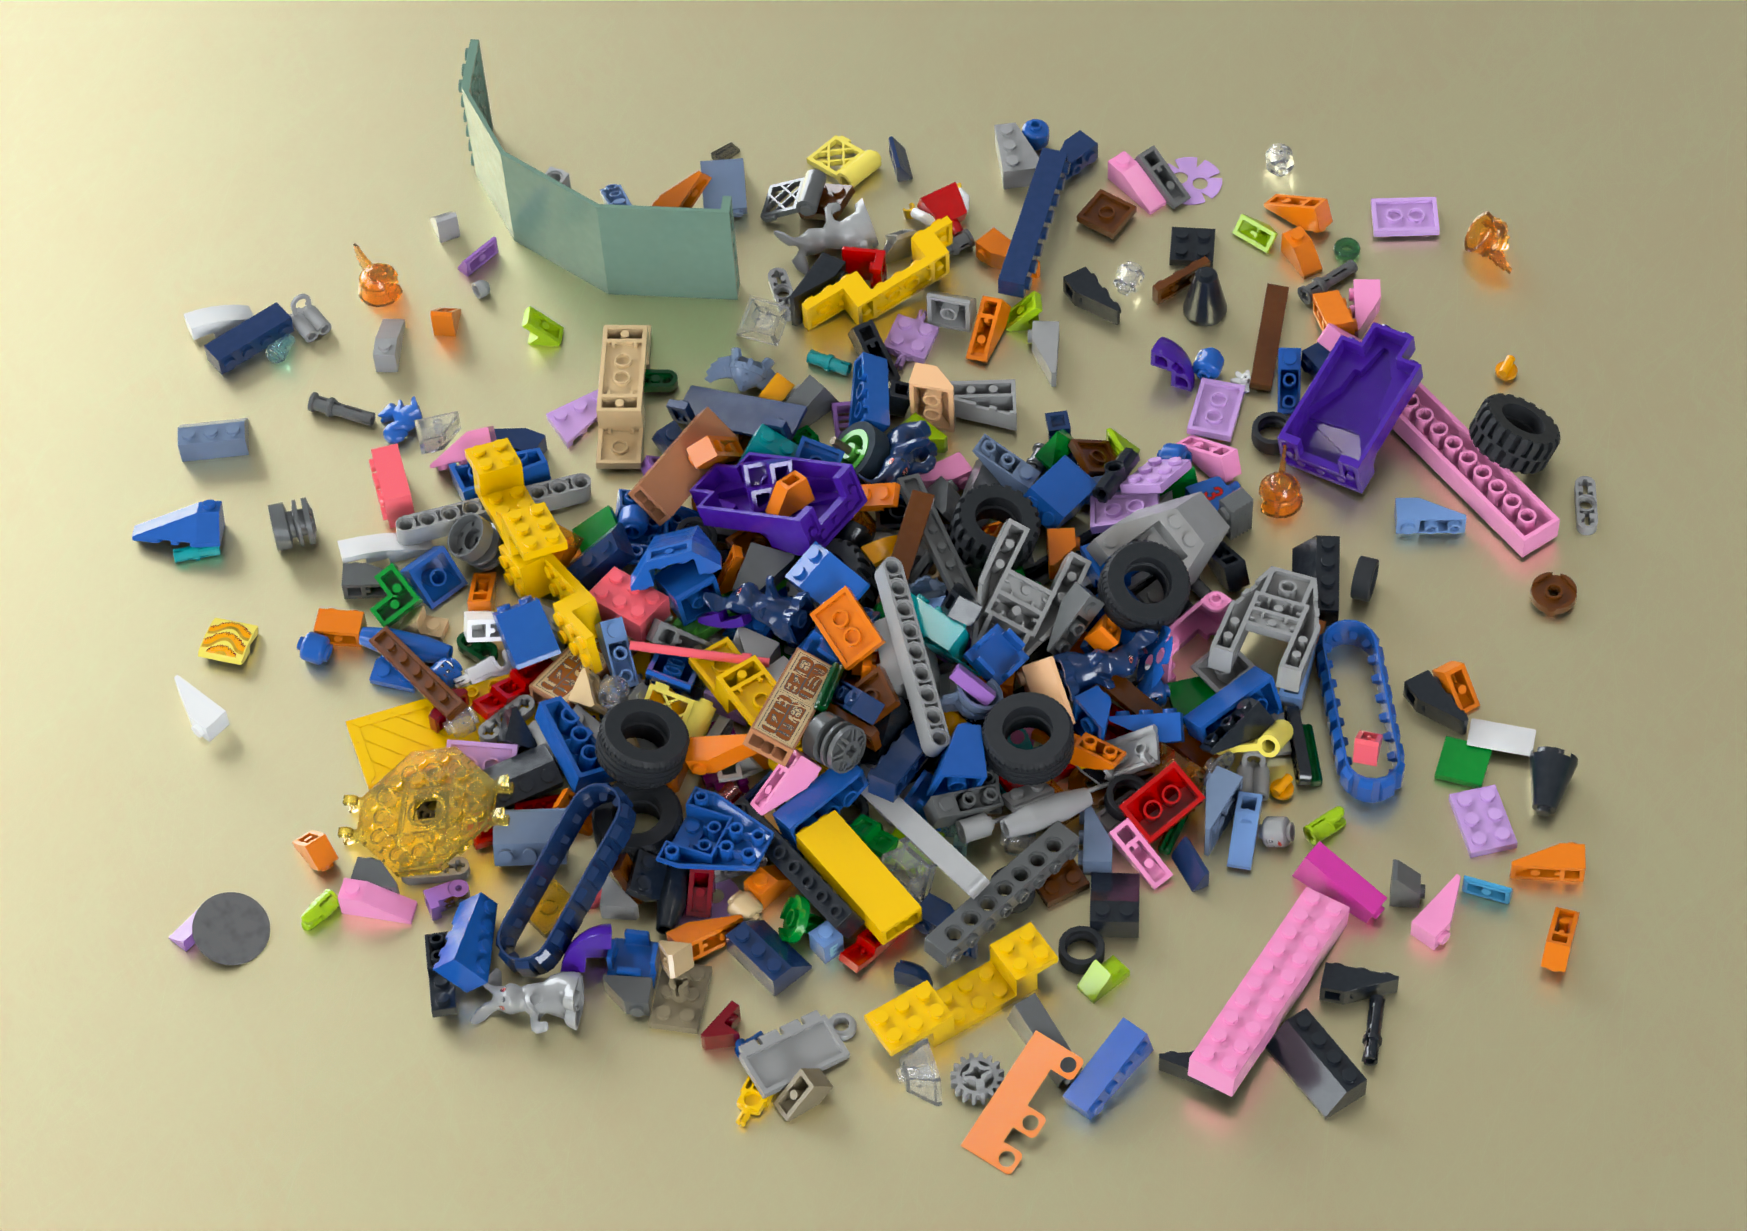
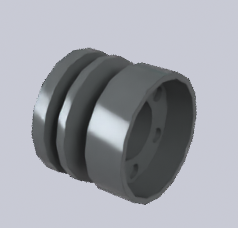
M306 497L300 498L301 509H297L295 499L291 500V511H286L283 502L268 505L278 552L293 549V538L296 537L300 545L305 546L303 538L305 535H308L310 545L316 544L317 529L313 510Z
M472 512L458 518L448 534L447 545L449 552L458 559L482 571L492 570L500 564L498 557L501 555L498 546L504 544L494 524Z
M829 711L822 712L813 718L808 724L802 739V749L806 756L839 774L852 770L859 763L866 747V734L863 729Z

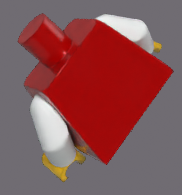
M954 182L921 197L917 208H915L914 203H910V209L903 208V214L906 219L914 218L927 226H931L937 219L948 216L952 221V236L955 237L964 230L961 222L964 221L969 211L970 196L962 189L961 183Z

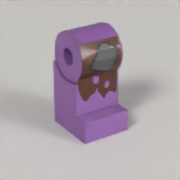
M461 879L423 890L425 904L433 921L442 918L441 912L454 907L458 908L460 902L470 898L469 885Z

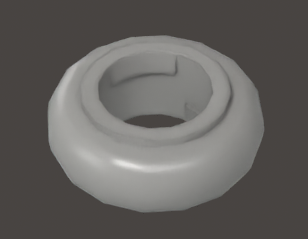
M837 1013L829 1019L834 1029L840 1023L849 1026L843 1031L835 1029L842 1041L849 1040L855 1035L857 1023L851 1015Z

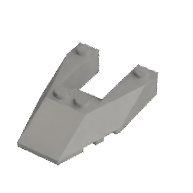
M1201 491L1136 510L1096 537L1086 549L1099 566H1102L1118 548L1127 545V543L1139 540L1158 542V544H1163L1168 549H1172L1181 558L1184 566L1187 567L1192 585L1196 582L1230 526ZM1158 580L1154 581L1138 593L1136 597L1140 602L1147 604L1162 601L1164 593Z
M1009 518L1003 524L979 578L977 601L982 606L979 619L973 624L971 647L998 623L1004 631H1007L1009 628L1013 630L1026 645L1022 650L1030 656L1052 633L1061 600L1075 582L1080 585L1082 584L1092 561L1071 551L1065 556L1050 589H1047L1011 569L1030 528Z
M1271 566L1255 580V584L1250 589L1246 588L1236 601L1232 600L1210 646L1207 667L1230 673L1249 631L1289 642L1279 664L1276 687L1298 693L1305 678L1321 629L1319 624L1317 578Z

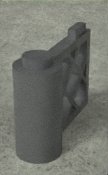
M811 169L806 172L805 177L770 185L760 216L762 220L767 223L775 221L779 217L795 213H801L804 216L814 215L820 203L826 183V175L820 170ZM799 186V188H798L797 190H795L793 193H791V191H793L796 187ZM777 191H781V192L774 198L775 193H776ZM788 194L790 195L782 203H780V201L784 199ZM795 200L793 206L787 207ZM776 205H778L773 211L770 212V210H771L773 207H775Z

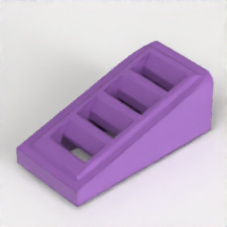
M851 401L832 403V418L835 437L837 438L843 432L839 428H847L849 424H839V421L849 420V416H838V414L850 413Z

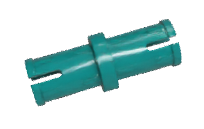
M811 349L807 355V363L820 366L827 372L833 371L845 376H849L851 373L852 363L835 358L832 354L826 355Z
M187 546L173 549L175 563L194 559L199 561L201 558L221 555L220 546L200 548Z

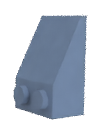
M1218 765L1213 773L1209 772L1204 781V786H1206L1204 792L1206 797L1204 855L1206 856L1210 855L1235 815L1238 793L1242 791L1243 776Z

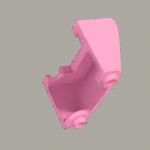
M1219 591L1208 593L1168 626L1171 632L1166 642L1173 636V646L1169 663L1162 664L1164 674L1161 680L1164 684L1176 681V675L1173 673L1175 662L1172 660V656L1197 634L1206 640L1211 635H1216L1227 608L1232 601L1227 595ZM1144 647L1142 650L1144 654H1147L1146 647ZM1161 648L1157 654V663H1160L1164 657V648ZM1152 654L1148 656L1146 664H1152Z

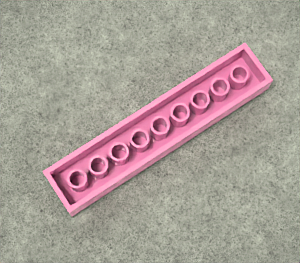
M1420 382L1392 429L1522 558L1557 537L1560 519L1508 468L1500 467L1496 462L1490 461L1486 455L1481 454L1479 448L1474 446L1473 440L1470 438L1469 429Z
M1309 887L1304 889L1190 1056L1188 1076L1231 1097L1234 1095L1347 926L1349 906Z

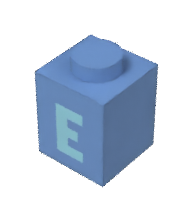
M828 920L809 932L810 949L824 964L844 951L843 935Z

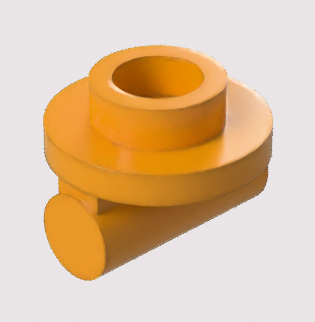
M1508 355L1505 361L1496 365L1495 374L1498 378L1512 380L1517 376L1518 368L1514 364V356Z
M1286 773L1282 778L1274 780L1270 785L1271 795L1278 800L1289 799L1294 793L1293 777Z

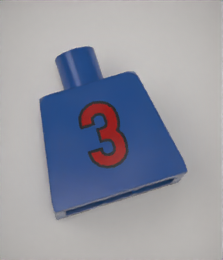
M1216 476L1185 487V496L1202 491L1218 511L1219 500L1239 489L1241 485L1237 481L1226 485L1220 477Z

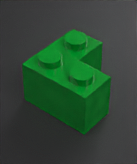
M391 563L374 576L387 593L385 598L370 608V611L383 628L385 626L391 627L424 601L396 564Z

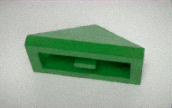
M1059 430L1036 453L1035 457L1049 470L1064 455L1068 456L1071 453L1068 444L1074 438L1066 430Z

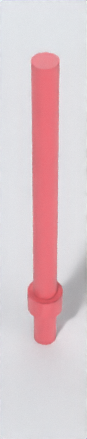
M630 641L629 650L736 664L752 657L751 653L742 652V655L638 641ZM757 657L764 667H770V658Z

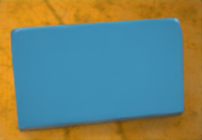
M1464 875L1463 892L1504 904L1510 903L1513 894L1512 888Z

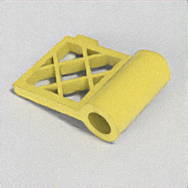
M835 135L806 158L808 164L838 180L839 184L852 185L853 188L881 166V156L877 151L870 149L864 151L851 144V140L843 135L840 137ZM836 144L842 146V149L831 150ZM846 154H856L855 157L846 158ZM842 155V159L831 160V156ZM819 157H828L826 161H817ZM843 165L837 171L831 169V166Z
M656 681L655 685H649L644 699L650 700L652 691H656L663 695L666 701L663 704L671 708L670 704L678 700L687 703L685 712L680 714L679 717H683L682 720L688 729L689 737L707 735L716 712V708L712 707L713 702L700 698V701L689 699L669 691L670 686ZM667 696H669V697H671V698H674V699L668 701Z
M1284 719L1275 720L1259 738L1216 754H1226L1230 751L1231 753L1259 751L1265 757H1274L1292 738L1293 727Z

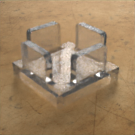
M904 837L899 839L897 848L884 853L880 861L911 896L921 904L928 893H930L937 865L910 839Z

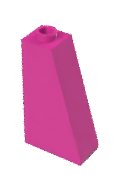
M1320 841L1308 853L1292 875L1311 889L1349 906V913L1365 923L1371 917L1377 919L1385 909L1382 904L1386 901L1387 897Z

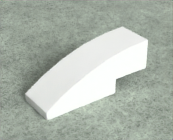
M248 305L211 306L184 314L186 325L193 340L212 333L217 338L254 316Z

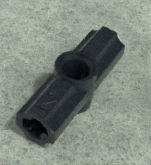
M1126 447L1115 460L1105 464V474L1092 490L1093 497L1099 502L1107 503L1108 500H1111L1116 491L1121 490L1120 484L1127 479L1128 475L1140 461L1139 454L1133 448Z

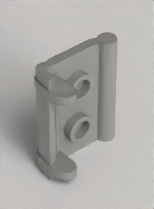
M1155 724L1105 741L1126 751V756L1114 769L1104 770L1106 774L1105 779L1108 781H1112L1115 777L1122 774H1133L1160 764L1158 728Z

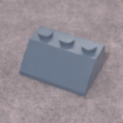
M248 418L180 425L178 427V448L182 462L249 455Z
M566 808L494 810V865H535ZM569 850L561 864H567Z

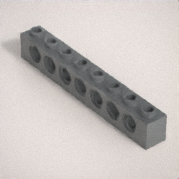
M1055 822L990 880L991 883L974 900L970 897L925 937L924 951L945 968L952 962L956 963L959 961L969 947L973 948L979 942L980 937L985 933H990L998 921L1002 918H1007L1015 906L1019 903H1024L1033 890L1041 888L1051 874L1058 873L1068 859L1072 860L1078 854L1079 837L1061 822Z

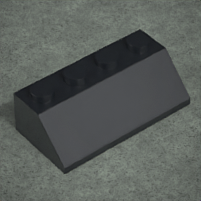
M1316 535L1292 548V572L1317 578L1319 620L1326 621V627L1337 622L1339 617L1340 536Z
M541 744L457 781L475 824L490 819L494 810H511L515 808L517 803L534 800L562 788L564 785L556 763L545 744Z
M1307 1008L1287 1019L1265 1047L1324 1119L1329 1118L1366 1094L1367 1079Z

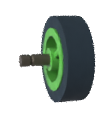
M864 421L850 425L838 438L833 436L829 441L832 447L845 451L841 463L852 464L857 477L860 474L869 480L878 476L885 459L889 455L890 445L887 435ZM858 477L860 484H865V483Z

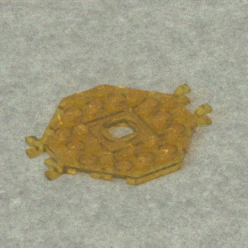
M456 746L411 752L363 797L344 795L343 804L344 806L349 805V813L360 812L357 829L339 827L338 837H344V845L360 842L378 860H381L397 878L440 873L449 866L448 862L457 854L461 855L474 843L473 839L482 831L486 832L496 825H509L510 816L504 815L505 809L503 807L495 808L498 793H513L514 784L513 782L508 783V775H502L497 780H493ZM437 800L435 818L415 820L416 809L420 804Z

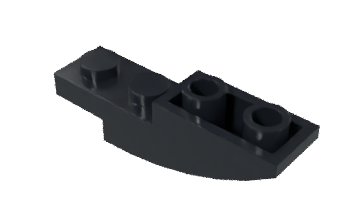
M449 931L425 934L427 971L433 1018L457 1014L455 985L433 970L435 963L440 960L439 953L441 948L446 945L447 940L445 938Z

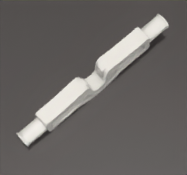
M505 649L502 650L504 660L502 667L497 663L494 656H489L476 665L465 669L464 675L454 678L455 687L459 688L466 683L470 685L476 684L491 676L499 677L509 674L510 670L514 669V667L511 666Z

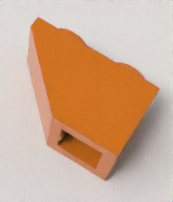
M794 470L778 480L765 513L789 517L814 501L815 498L807 478Z

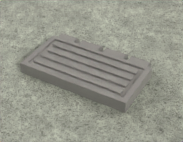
M815 1010L800 1018L803 1025L796 1019L779 1027L782 1035L774 1029L758 1037L760 1045L753 1039L738 1046L741 1053L739 1061L763 1099L785 1089L801 1068H820L823 1071L849 1059L850 1053L825 1014L821 1016Z

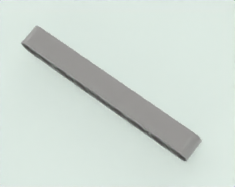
M577 473L525 486L535 504L545 502L549 511L585 503L591 498V478L584 473ZM474 498L399 517L396 520L397 541L401 545L410 546L446 537L456 520L462 515L471 512L486 518L489 522L492 521L480 499Z
M890 556L876 569L875 580L921 748L927 756L937 757L950 743V735L903 565L899 559Z
M859 764L858 766L864 771L867 779L870 769L864 764ZM868 786L861 793L866 800L973 900L991 883L902 798L898 796L894 803L869 793Z

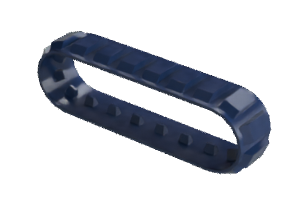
M595 783L587 785L576 793L566 807L559 823L553 830L546 846L543 848L525 883L514 899L512 906L501 923L496 938V946L500 950L498 956L514 973L519 972L523 977H537L538 975L548 973L559 963L571 944L575 933H577L584 917L589 912L635 826L636 813L632 809L633 803L619 787H612L609 783ZM612 802L618 808L616 816L547 940L536 953L528 957L519 958L520 956L514 951L517 941L586 818L593 809L601 804Z

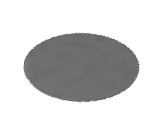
M226 892L210 897L198 908L192 923V934L198 949L212 961L224 965H240L253 960L264 950L270 937V921L264 908L253 898L241 893Z

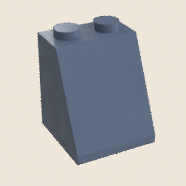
M743 158L700 161L701 172L712 178L702 192L703 207L721 209L722 197L732 196L733 216L741 217L743 214H748Z

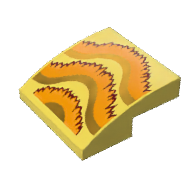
M215 617L202 640L198 657L242 665L250 654L251 643L258 635V626Z

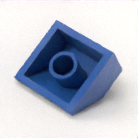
M445 546L432 547L401 569V572L406 578L411 580V585L430 609L435 608L468 584Z
M1098 685L1074 696L1072 713L1076 724H1073V730L1079 736L1087 732L1105 741L1112 702L1110 696L1103 692Z

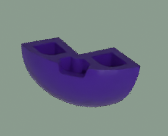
M1166 337L1159 338L1151 350V365L1171 371V386L1192 392L1195 384V374L1188 354L1173 340Z
M776 458L740 463L747 496L753 512L759 513L766 510L776 482L792 472L791 459Z
M611 924L597 925L579 934L571 942L564 954L561 972H585L586 958H607L608 949H611L612 941Z

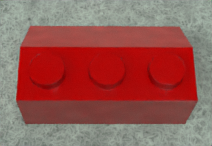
M1173 761L1119 805V808L1126 819L1129 818L1149 845H1151L1203 803L1206 797L1180 766Z

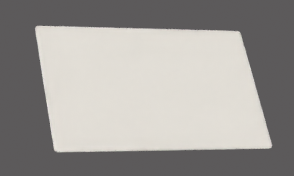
M1472 718L1467 745L1530 756V752L1534 747L1536 730Z

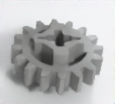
M981 1052L978 1057H974L970 1053L967 1060L964 1057H960V1064L954 1063V1071L950 1072L951 1089H955V1096L962 1095V1102L964 1103L971 1099L972 1105H975L977 1100H980L982 1105H985V1099L989 1098L991 1100L1004 1080V1070L1000 1069V1062L992 1063V1056L990 1055L985 1059Z

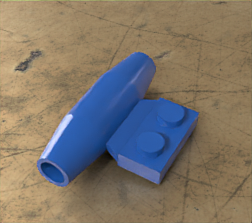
M363 627L359 636V644L378 652L370 644L369 640L382 628ZM389 628L424 663H436L442 657H452L453 646L426 635ZM382 655L376 659L369 679L371 684L415 693L416 688Z

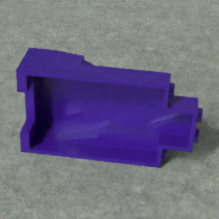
M1375 322L1371 325L1362 342L1353 337L1348 338L1341 335L1277 437L1282 463L1362 494L1375 473L1374 463L1379 449L1423 379L1422 365L1410 359L1416 350L1414 337L1407 332H1400L1388 325H1381Z
M748 452L736 466L715 463L689 490L704 525L761 533L769 540L772 547L803 556L815 541L825 548L868 501L852 464ZM776 458L791 459L792 472L796 470L807 478L815 500L789 517L766 514L765 510L759 513L753 512L747 496L740 463Z

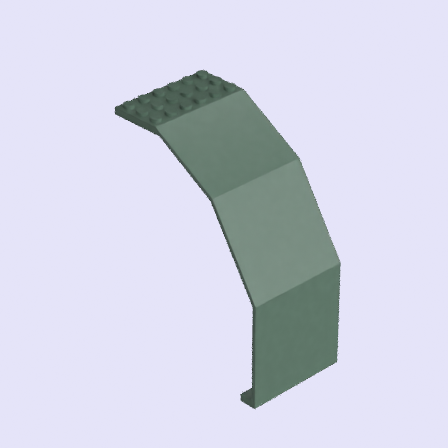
M470 39L469 48L465 49L466 64H462L463 79L459 80L458 90L459 93H462L461 107L465 108L463 119L464 122H467L466 136L470 137L468 148L469 151H472L471 165L475 166L476 176L514 241L607 294L738 300L740 277L732 196L722 197L721 209L598 204L503 150L493 133L479 40Z

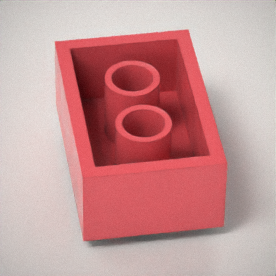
M397 443L371 449L373 459H369L371 472H375L372 473V478L376 487L383 520H388L390 528L396 527V520L399 517L415 513Z
M614 566L589 592L596 599L601 621L622 617L627 636L638 642H644L654 618L664 622L671 615L669 596L652 587L646 590L631 591V575Z

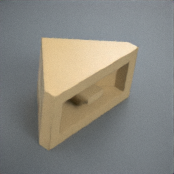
M583 668L568 700L575 705L578 704L585 710L605 715L608 709L600 677L587 668Z
M658 941L660 964L670 979L676 978L694 967L692 943Z

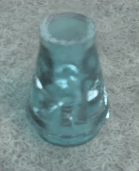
M286 333L283 337L268 345L266 351L267 358L276 364L283 362L295 343V338L291 334Z

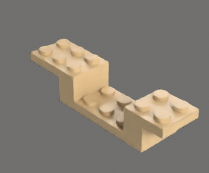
M651 325L603 326L596 408L599 427L596 454L597 469H641L645 427L643 394L646 365H649Z

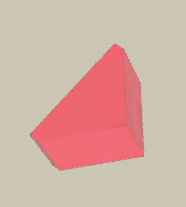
M1360 730L1354 742L1353 762L1377 766L1383 734Z

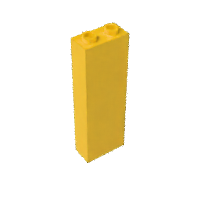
M836 810L821 816L818 821L810 826L803 827L796 834L797 848L865 921L864 925L882 945L922 921V907Z

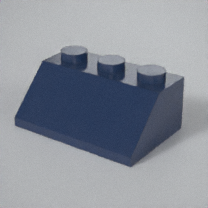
M617 523L567 566L569 572L588 591L614 566L621 570L636 558L623 523Z
M765 920L743 921L725 935L727 951L773 996H777L812 969V965L788 942L782 941L779 934Z

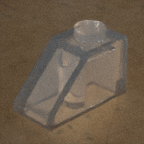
M458 411L414 420L421 454L444 450L461 429Z

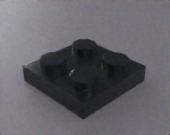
M1172 227L1169 265L1188 266L1193 261L1206 256L1211 261L1210 267H1213L1215 229Z

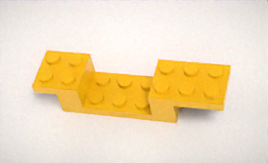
M946 216L942 219H937L931 226L917 231L911 237L912 260L914 262L903 271L894 273L885 282L877 283L872 290L860 274L855 271L852 274H846L834 285L826 286L816 296L808 297L802 303L803 325L810 331L844 309L856 325L871 319L874 320L949 274V251L946 247L953 244L952 221Z
M508 438L464 449L465 457L473 470L475 492L511 556L520 554L523 561L568 549L567 540L545 502L535 504L525 487L522 462Z
M505 544L498 546L501 555L498 559L501 566L505 569L503 577L507 585H512L520 598L531 595L532 598L536 597L539 599L549 593H552L554 597L558 596L560 600L552 605L555 612L553 619L559 627L557 634L560 641L569 646L574 656L578 655L585 668L589 667L594 674L602 671L603 668L595 638H597L595 625L602 621L594 596L552 553L523 561L520 554L511 556Z
M728 636L704 649L742 655ZM756 655L739 664L688 658L689 665L725 711L730 713L737 709L747 723L752 726L777 683ZM802 736L796 749L804 753L802 749ZM768 758V765L774 771L778 763ZM814 760L822 768L819 771L818 776L822 775L825 771L829 769L825 765Z
M1029 922L990 944V961L936 991L926 980L864 1015V1021L890 1056L897 1054L925 1037L935 1048L1037 990V974L1057 963L1058 956L1035 926Z

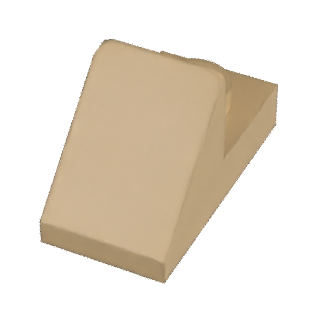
M421 605L404 616L399 630L426 635L443 642L449 627V620L426 615L425 605Z

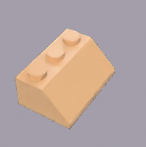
M915 362L909 381L910 416L916 412L938 430L954 433L955 407L953 385L937 366Z
M1053 656L1017 669V681L1020 686L1024 687L1025 692H1036L1057 700L1070 714L1072 723L1076 724Z

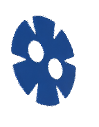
M1168 626L1161 627L1159 637L1152 644L1146 646L1148 653L1144 654L1139 660L1137 682L1142 678L1138 687L1142 692H1148L1151 679L1152 689L1158 684L1164 674L1162 664L1169 663L1173 636L1166 642L1171 632ZM1161 648H1164V657L1160 663H1157V654ZM1152 654L1153 662L1150 668L1145 670V662L1148 656Z

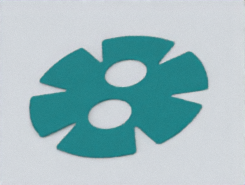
M925 644L929 650L953 665H957L959 662L974 673V675L976 674L981 677L972 668L948 653L945 654L931 644ZM945 657H947V658L951 657V658L955 659L956 661H954V660L950 661V660L946 659Z

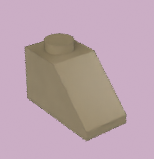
M801 1068L773 1104L785 1121H791L819 1105L833 1088V1085L820 1068Z

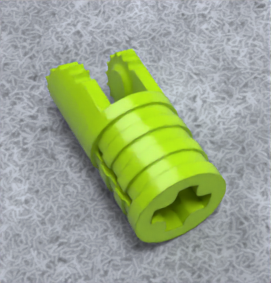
M1337 806L1304 826L1303 832L1307 840L1312 845H1316L1319 841H1323L1346 825V819L1343 818L1345 815L1344 808Z
M326 889L324 893L319 895L309 905V908L301 917L303 930L309 931L314 929L321 921H325L332 912L340 907L336 893Z

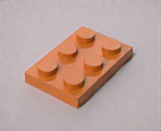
M844 586L809 614L844 668L848 671L886 643L851 589L847 586Z

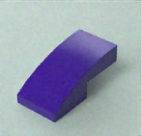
M727 609L718 612H706L698 617L697 620L698 623L710 627L738 628L746 626L752 621L751 614L728 616Z

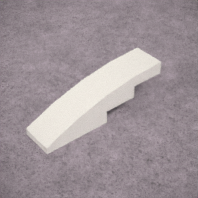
M396 533L365 535L337 541L343 563L366 559V563H372L389 558L391 564L419 557L433 547L431 540L410 546L401 545L397 541Z

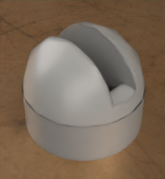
M479 280L472 283V290L476 297L481 299L489 294L490 285L485 280Z

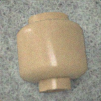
M739 890L727 901L729 904L727 912L730 916L741 914L744 921L760 920L762 918L760 913L763 910V905L751 891L743 892Z

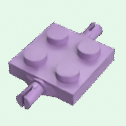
M920 309L916 319L898 314L890 329L884 345L888 353L897 357L894 365L898 370L903 369L905 361L924 364L939 333V327L924 322L927 316L926 310L923 312V309Z

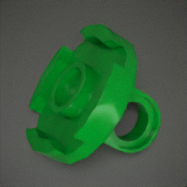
M795 894L796 898L790 897L787 900L780 915L784 922L783 928H778L779 937L782 941L788 943H796L804 933L809 934L810 931L825 922L821 917L810 913L809 900L805 896Z

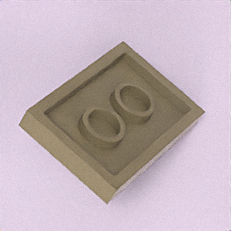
M694 964L693 968L673 979L669 978L662 967L650 1015L649 1027L698 1034L713 972L712 966Z

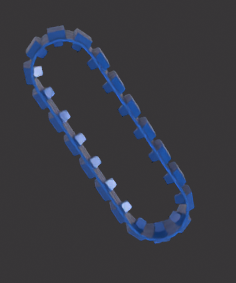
M1345 619L1326 627L1325 633L1319 635L1316 645V669L1318 678H1320L1321 695L1324 697L1323 705L1325 715L1328 717L1327 726L1331 736L1333 755H1335L1336 772L1340 776V784L1353 798L1362 802L1376 803L1393 796L1395 790L1401 788L1405 771V755L1403 745L1400 743L1401 735L1399 726L1396 723L1395 706L1392 704L1391 687L1388 685L1389 677L1387 667L1384 665L1383 648L1379 646L1380 639L1366 624L1357 620ZM1354 645L1363 649L1369 655L1367 661L1368 664L1373 666L1374 671L1371 680L1373 684H1376L1378 694L1375 695L1376 703H1380L1382 713L1379 714V720L1384 723L1386 733L1383 734V739L1385 742H1388L1390 750L1387 753V759L1393 764V769H1389L1386 776L1367 778L1357 774L1350 766L1352 765V758L1347 756L1345 746L1349 744L1348 738L1343 737L1341 729L1345 725L1344 718L1339 717L1337 708L1341 706L1340 699L1335 698L1334 693L1337 682L1331 678L1330 669L1333 668V662L1328 660L1327 653H1331L1332 648L1336 646Z

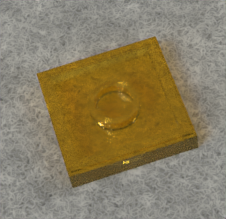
M554 878L528 921L545 939L549 936L571 897Z

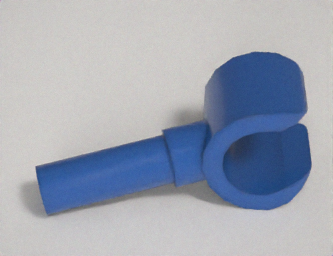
M762 1031L757 1032L746 1040L740 1038L735 1042L734 1051L738 1058L741 1054L738 1046L753 1039L757 1041L759 1036L764 1035Z

